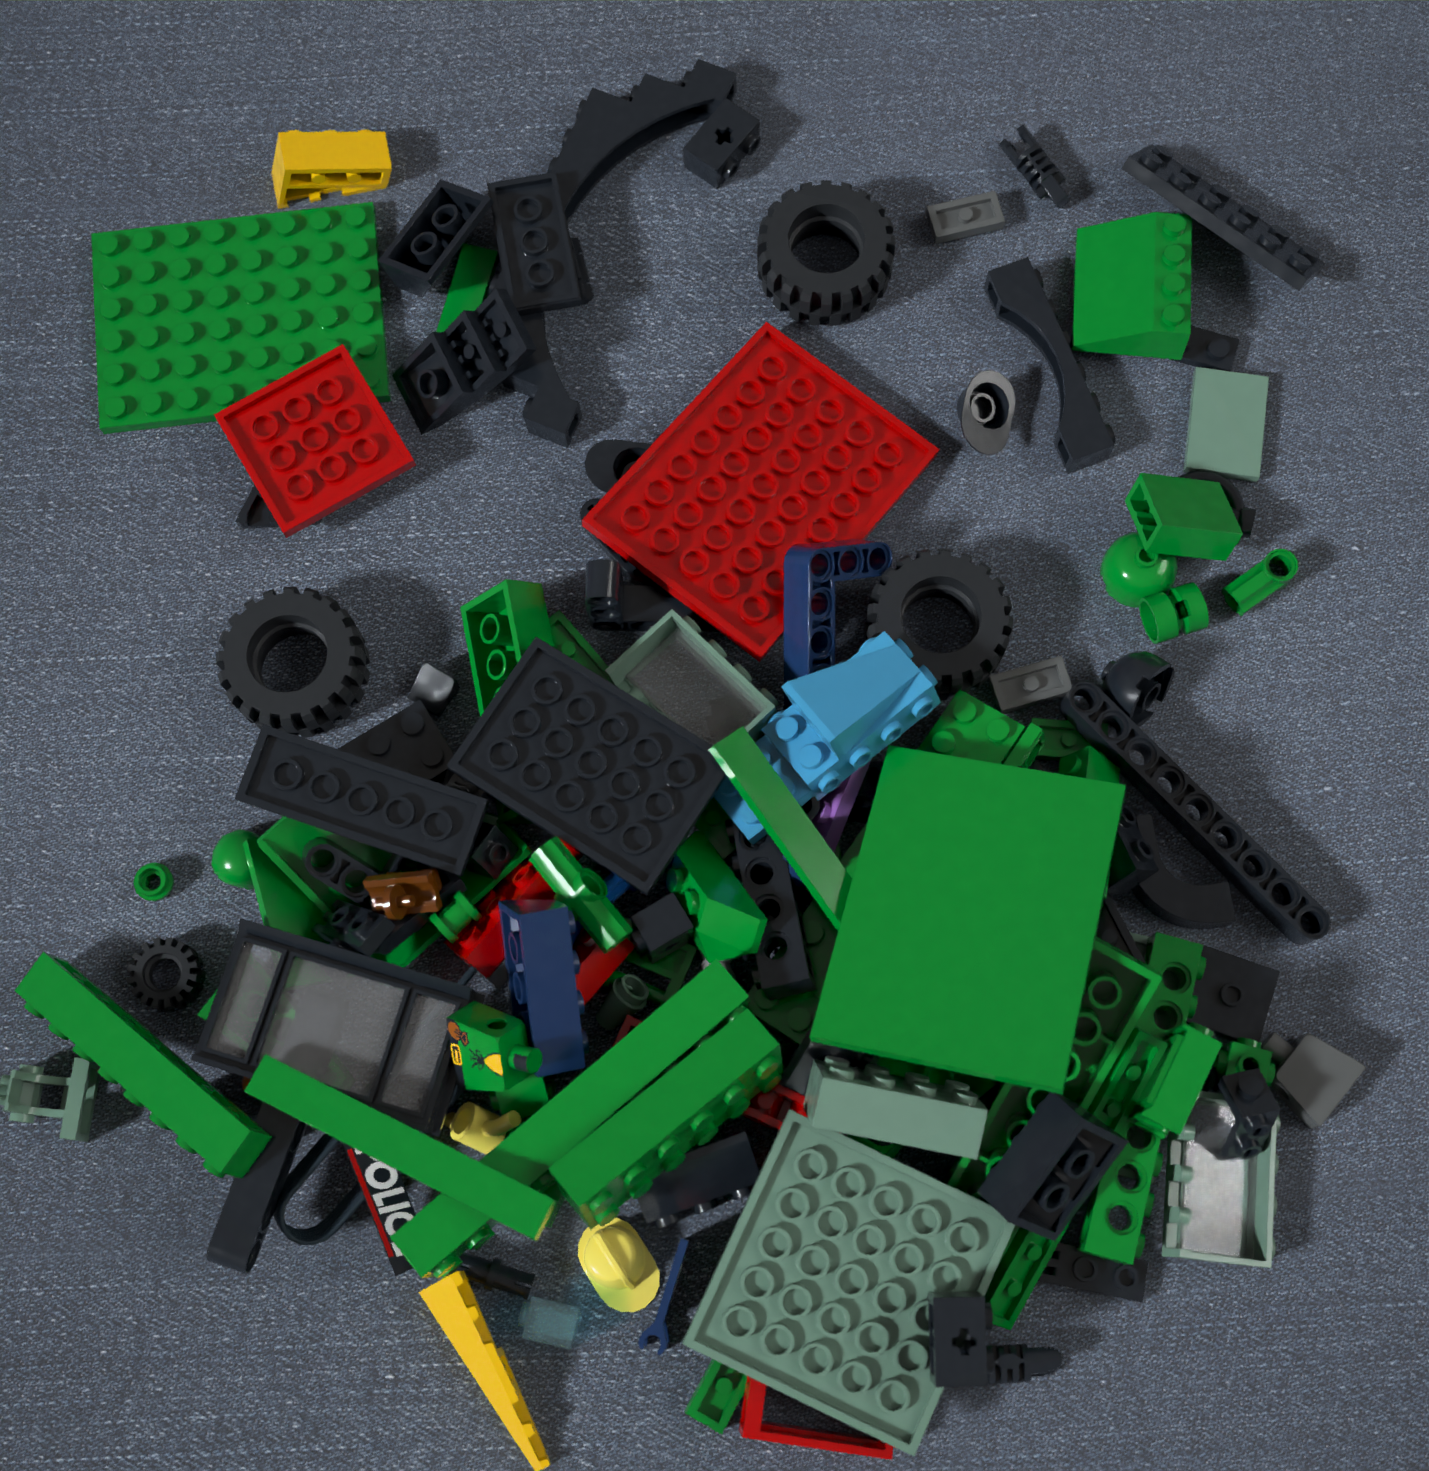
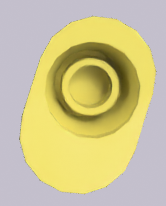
M614 1218L604 1226L598 1224L592 1230L588 1227L583 1232L578 1243V1258L582 1269L601 1299L609 1307L620 1312H635L645 1308L656 1296L659 1288L660 1272L654 1258L637 1231L628 1222Z

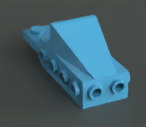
M884 631L879 636L865 641L860 647L859 652L846 662L843 661L837 665L787 681L781 686L792 705L786 710L775 713L768 720L767 725L761 729L765 735L756 742V745L800 806H803L813 797L819 801L826 794L836 789L841 782L866 765L871 758L890 743L897 740L906 730L921 718L927 716L941 703L934 688L938 681L925 665L918 668L911 661L914 655L900 638L893 641ZM726 777L715 793L714 798L750 843L754 845L768 833L730 779Z

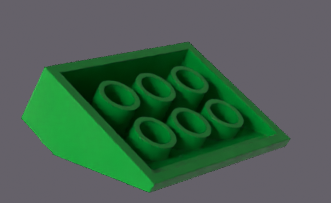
M1152 212L1077 229L1072 324L1073 351L1174 360L1182 359L1191 335V216L1187 214Z

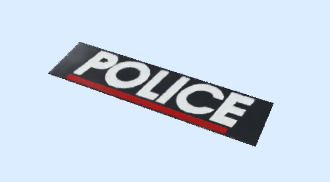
M343 1143L395 1276L400 1275L413 1267L390 1239V1236L416 1215L398 1170Z

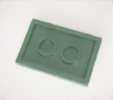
M1201 367L1195 368L1193 372L1183 472L1206 471L1229 479L1258 481L1261 469L1268 376Z

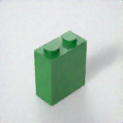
M1140 473L1125 499L1146 553L1226 561L1243 535L1220 482Z

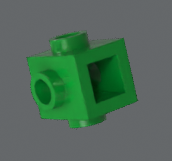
M1241 1037L1237 1038V1042L1232 1041L1223 1045L1213 1063L1217 1070L1215 1085L1218 1086L1221 1076L1245 1071L1243 1069V1061L1251 1062L1250 1070L1259 1068L1270 1087L1275 1075V1064L1271 1063L1273 1052L1261 1049L1262 1043L1256 1040Z

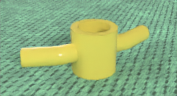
M467 1102L456 1113H448L444 1124L450 1129L452 1139L487 1155L504 1140L506 1132L520 1125L521 1117L514 1110L499 1116L472 1102Z

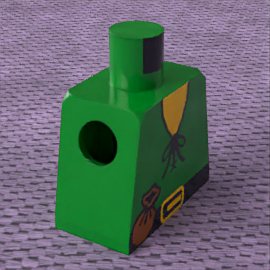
M472 1001L446 1018L458 1089L503 1092L527 1078L530 1073H536L541 1067L542 1053L539 1049L528 1046L526 1028L522 1020L476 1001Z

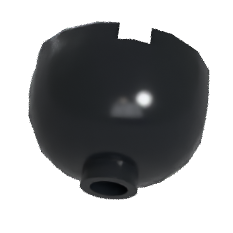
M1134 651L1122 656L1117 661L1112 660L1106 665L1101 675V679L1104 681L1102 691L1138 727H1141L1154 714V712L1147 711V709L1156 699L1162 702L1172 684L1175 671L1171 667L1172 664L1157 655L1147 651Z

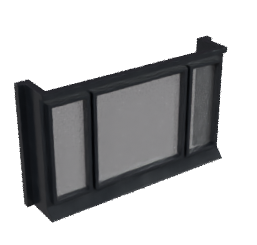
M240 918L236 940L196 1051L192 1054L190 1060L251 1079L266 1054L415 1130L439 1137L457 1084L446 1018L472 1001L483 1004L485 995L475 992L468 986Z

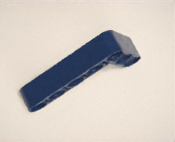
M849 539L799 544L792 546L787 551L784 557V684L787 681L835 665V581L881 576L891 567L893 559L892 551L886 543ZM784 692V710H786L792 704Z

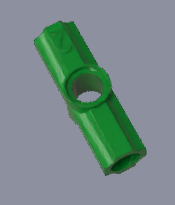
M557 836L539 847L531 855L529 861L556 893L554 900L566 905L568 910L572 911L575 922L578 921L604 954L611 951L631 934L633 929L606 897L608 889L603 879L593 870L583 868Z

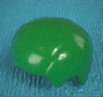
M237 829L221 836L213 849L211 862L212 869L218 875V879L231 886L247 890L254 889L243 843L246 839L258 838L261 835L253 831Z

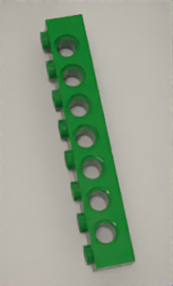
M1158 932L1148 938L1144 955L1146 964L1158 970L1161 975H1163L1164 971L1175 973L1180 984L1178 990L1174 991L1168 989L1164 985L1163 980H1161L1138 1020L1136 1027L1162 1040L1168 1039L1165 1037L1166 1032L1186 1024L1187 1018H1193L1198 1002V996L1193 995L1195 981L1202 979L1206 967V957L1201 956L1203 944ZM1156 1009L1164 1010L1169 1014L1171 1025L1168 1030L1161 1029L1155 1024L1154 1012ZM1133 1108L1131 1114L1135 1113L1137 1109ZM1126 1121L1119 1133L1126 1140L1129 1128L1136 1126ZM1141 1129L1145 1135L1144 1145L1137 1149L1128 1142L1090 1193L1077 1251L1125 1265H1133L1134 1258L1139 1259L1141 1257L1145 1244V1234L1140 1233L1143 1217L1148 1218L1150 1216L1154 1203V1193L1149 1192L1152 1176L1158 1177L1163 1162V1153L1158 1152L1161 1138ZM1122 1166H1128L1135 1172L1136 1183L1131 1189L1124 1188L1118 1181V1172ZM1114 1206L1121 1207L1127 1215V1223L1121 1230L1115 1229L1109 1222V1212Z

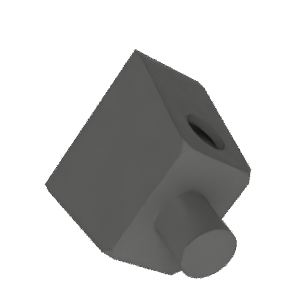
M1274 1031L1261 1045V1049L1273 1052L1271 1060L1276 1063L1275 1075L1271 1084L1272 1089L1309 1129L1322 1126L1366 1069V1066L1308 1033L1299 1036L1291 1045Z

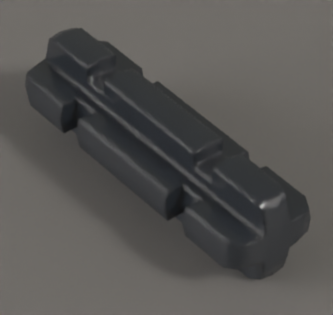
M570 237L582 304L586 305L594 298L591 284H587L590 282L584 255L580 254L582 253L580 240L577 237Z

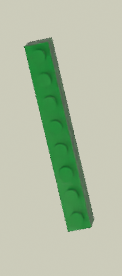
M42 952L15 989V992L27 1001L24 1004L26 1010L41 1019L46 1018L50 1022L48 1029L64 1040H71L75 1044L72 1050L78 1056L98 1064L100 1068L97 1072L104 1079L126 1089L123 1093L125 1098L139 1107L145 1106L151 1111L150 1120L159 1127L168 1131L171 1129L177 1134L176 1143L192 1154L198 1153L204 1158L203 1167L219 1178L230 1175L243 1179L272 1138L263 1128L67 960Z

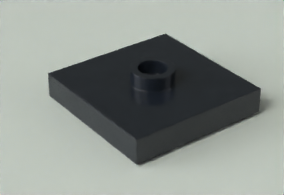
M1203 945L1201 956L1206 957V967L1202 979L1195 981L1193 995L1198 996L1197 1007L1193 1018H1187L1186 1023H1198L1215 1034L1237 1041L1238 1037L1260 1042L1280 971Z

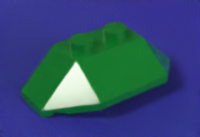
M694 831L675 854L672 867L666 875V887L669 894L674 893L694 926L693 941L708 963H712L715 959L722 962L757 953L768 919L702 831Z

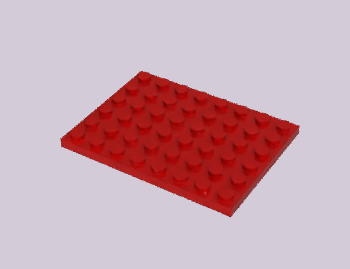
M765 322L582 519V526L745 652L761 662L784 635V557L787 551L792 546L799 544L849 539L865 540L937 457L940 449L771 324Z

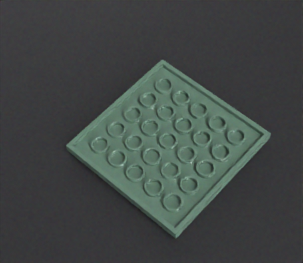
M789 1109L682 1344L905 1453L915 1456L944 1387H935L930 1380L928 1292L978 1291L985 1296L1015 1225L1007 1222L993 1206L835 1131L812 1127L807 1117ZM961 1328L959 1337L952 1338V1341L959 1348H962L968 1334Z

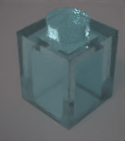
M537 1295L532 1296L530 1303H523L518 1319V1327L524 1328L522 1338L568 1350L572 1349L583 1307Z

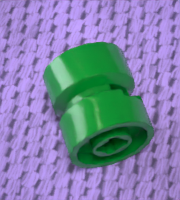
M1194 582L1173 587L1168 595L1164 592H1158L1142 597L1139 601L1141 621L1147 636L1153 644L1175 639L1179 631L1187 635L1208 627L1209 616L1206 602L1200 589Z

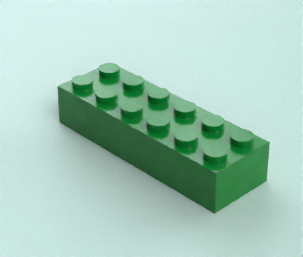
M506 579L460 607L480 717L535 637L554 647L542 583ZM495 799L499 823L534 824Z
M748 1008L745 1009L551 1165L548 1169L560 1192L590 1230L598 1224L604 1226L611 1222L619 1214V1207L631 1197L637 1199L644 1195L653 1185L652 1180L664 1170L666 1172L674 1170L684 1161L685 1153L696 1144L701 1146L710 1141L716 1135L717 1127L729 1117L735 1119L744 1113L750 1105L749 1101L759 1092L767 1093L780 1082L781 1074L784 1073L780 1044Z

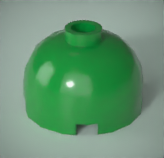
M1129 532L1117 538L1107 549L1101 563L1100 575L1103 577L1107 593L1120 604L1139 608V601L1142 597L1158 592H1164L1167 595L1173 587L1178 570L1177 559L1174 555L1146 553L1138 532Z

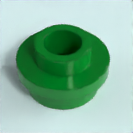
M148 863L142 866L134 878L136 893L141 898L152 902L160 901L167 897L174 885L172 872L160 863ZM156 876L160 877V885L155 889H150V880Z

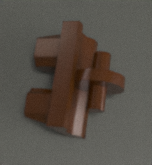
M426 868L421 871L404 873L400 871L387 872L383 875L367 876L363 880L364 888L371 896L372 911L385 915L390 920H401L405 914L437 912L443 906L439 895L442 883L436 868Z

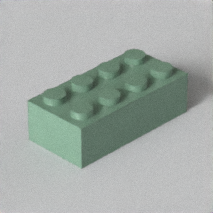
M825 1056V1061L813 1059L803 1104L812 1127L977 1160L988 1110L977 1098L978 1095L969 1090V1085L954 1080H945V1085L931 1083L928 1076L914 1072H906L905 1077L891 1075L888 1068L875 1064H866L865 1069L851 1067L848 1060L835 1056Z

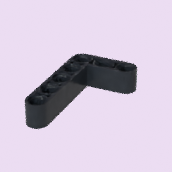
M603 559L586 563L585 605L590 626L593 629L600 631L647 632L673 609L681 618L688 615L702 632H719L659 585H624L621 565L619 563Z
M449 769L439 782L440 784L479 797L483 794L482 790ZM326 838L310 840L302 851V860L307 871L313 877L371 911V896L364 888V884L362 883L357 887L347 886L345 884L347 874L353 870H361L365 872L366 878L367 876L400 871V866L406 859L405 857L392 854L382 871ZM320 849H326L332 853L331 861L324 867H316L311 864L312 855ZM420 863L416 871L434 867Z

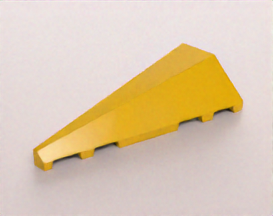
M457 1271L420 1291L419 1294L533 1469L539 1471L550 1466L551 1461L503 1348L496 1347L465 1272Z

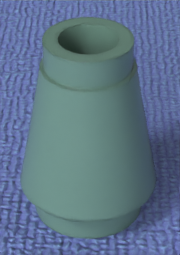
M631 974L617 978L596 1014L598 1023L607 1030H613L624 1022L627 1015L632 1016L644 1008L649 995L646 984L639 977Z

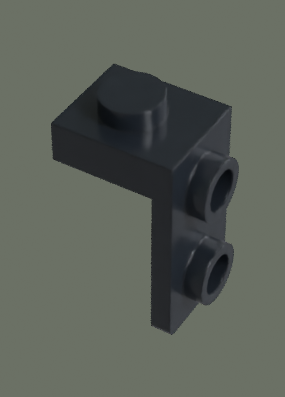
M1259 1068L1221 1076L1218 1086L1235 1118L1221 1151L1225 1160L1238 1157L1241 1160H1247L1257 1156L1262 1151L1281 1110Z

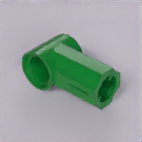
M1275 549L1271 551L1264 560L1222 589L1221 592L1225 602L1233 612L1243 616L1270 595L1286 587L1297 573L1298 560L1288 550ZM1269 565H1279L1283 568L1285 576L1279 577L1274 575L1270 571Z

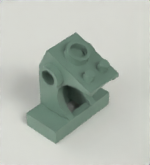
M74 1057L71 1077H55L43 1075L44 1067L20 1064L19 1071L11 1070L10 1075L2 1074L0 1079V1105H3L2 1112L10 1113L9 1121L34 1124L35 1116L63 1119L59 1138L88 1142L100 1074L97 1072L100 1066L94 1061L89 1062L83 1058ZM43 1085L64 1087L60 1110L39 1107Z

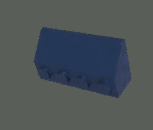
M557 900L498 901L511 1016L522 1020L525 1024L528 1046L537 1048L542 1053L541 1067L534 1074L537 1077L586 1068L584 1054L589 1052V1042L585 1030H581L580 1014H584L585 1007L582 993L576 987L575 975L580 973V962L576 950H572L571 934H575L576 930L572 911L568 910L566 905Z

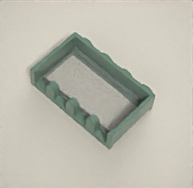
M673 609L604 670L612 684L712 746L742 726L753 741L756 742L764 735L761 729L777 713L776 707L779 705L778 701L767 689L762 688L759 691L750 683L753 680L752 677L739 663L732 666L725 659L727 656L726 652L715 640L711 639L707 642L699 635L702 632L701 629L688 615L681 618Z
M1200 1091L1181 1134L1177 1135L1171 1131L1168 1133L1162 1239L1163 1257L1272 1268V1258L1276 1251V1243L1273 1237V1217L1277 1212V1199L1274 1195L1275 1175L1279 1168V1159L1276 1154V1135L1280 1129L1279 1114L1262 1151L1257 1156L1247 1160H1241L1239 1157L1225 1160L1221 1151L1235 1118L1223 1094Z

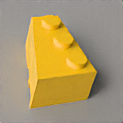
M299 130L278 132L272 167V178L278 209L289 207L288 201L309 197L310 203L321 201V194L342 191L343 196H349L387 188L392 166L385 131L360 130L357 132H337L335 130H325L323 132H301Z

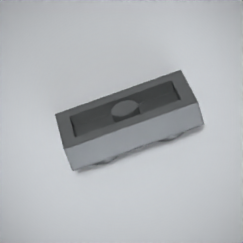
M996 191L930 205L926 208V217L935 244L1003 229L1005 224Z
M1062 655L994 674L988 678L997 709L1003 714L1064 697L1073 687Z

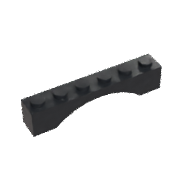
M1027 257L989 270L984 290L997 319L1013 326L1026 336L1042 353L1052 370L1058 388L1060 403L1058 429L1053 443L1067 474L1108 460L1115 445V435L1111 426L1105 424L1100 415L1101 406L1097 395L1094 392L1090 393L1085 382L1086 372L1084 366L1080 361L1075 360L1071 352L1072 343L1068 332L1060 328L1057 321L1058 313L1055 303L1052 299H1047L1043 291L1042 275L1037 268L1033 269Z

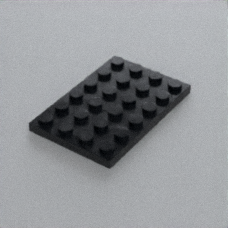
M537 637L534 638L447 764V768L552 836H557L563 843L647 896L727 777L709 751L712 747L711 744Z

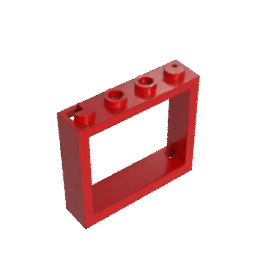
M747 1376L739 1432L742 1438L892 1460L893 1448L895 1447L875 1437L762 1421L767 1385Z

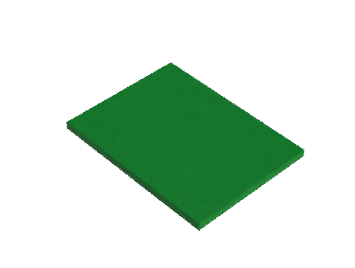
M888 745L810 1034L811 1041L1063 1094L1125 798L1126 785Z

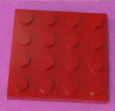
M343 344L214 414L286 538L416 466L413 457Z

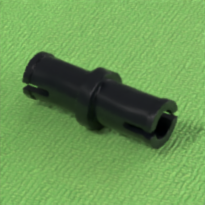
M467 1252L459 1256L463 1264L469 1265L470 1268L460 1265L451 1274L457 1271H464L468 1280L483 1284L484 1290L491 1292L495 1288L522 1297L525 1300L528 1299L531 1288L517 1284L515 1281L532 1286L536 1274H530L501 1264L502 1260L495 1257L491 1261Z

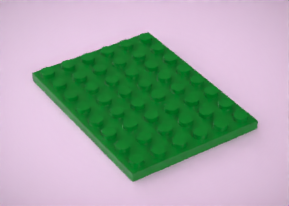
M373 202L91 233L99 429L103 434L216 422L214 414L342 344L347 349L378 402H391L380 263L378 262L379 249L376 212Z

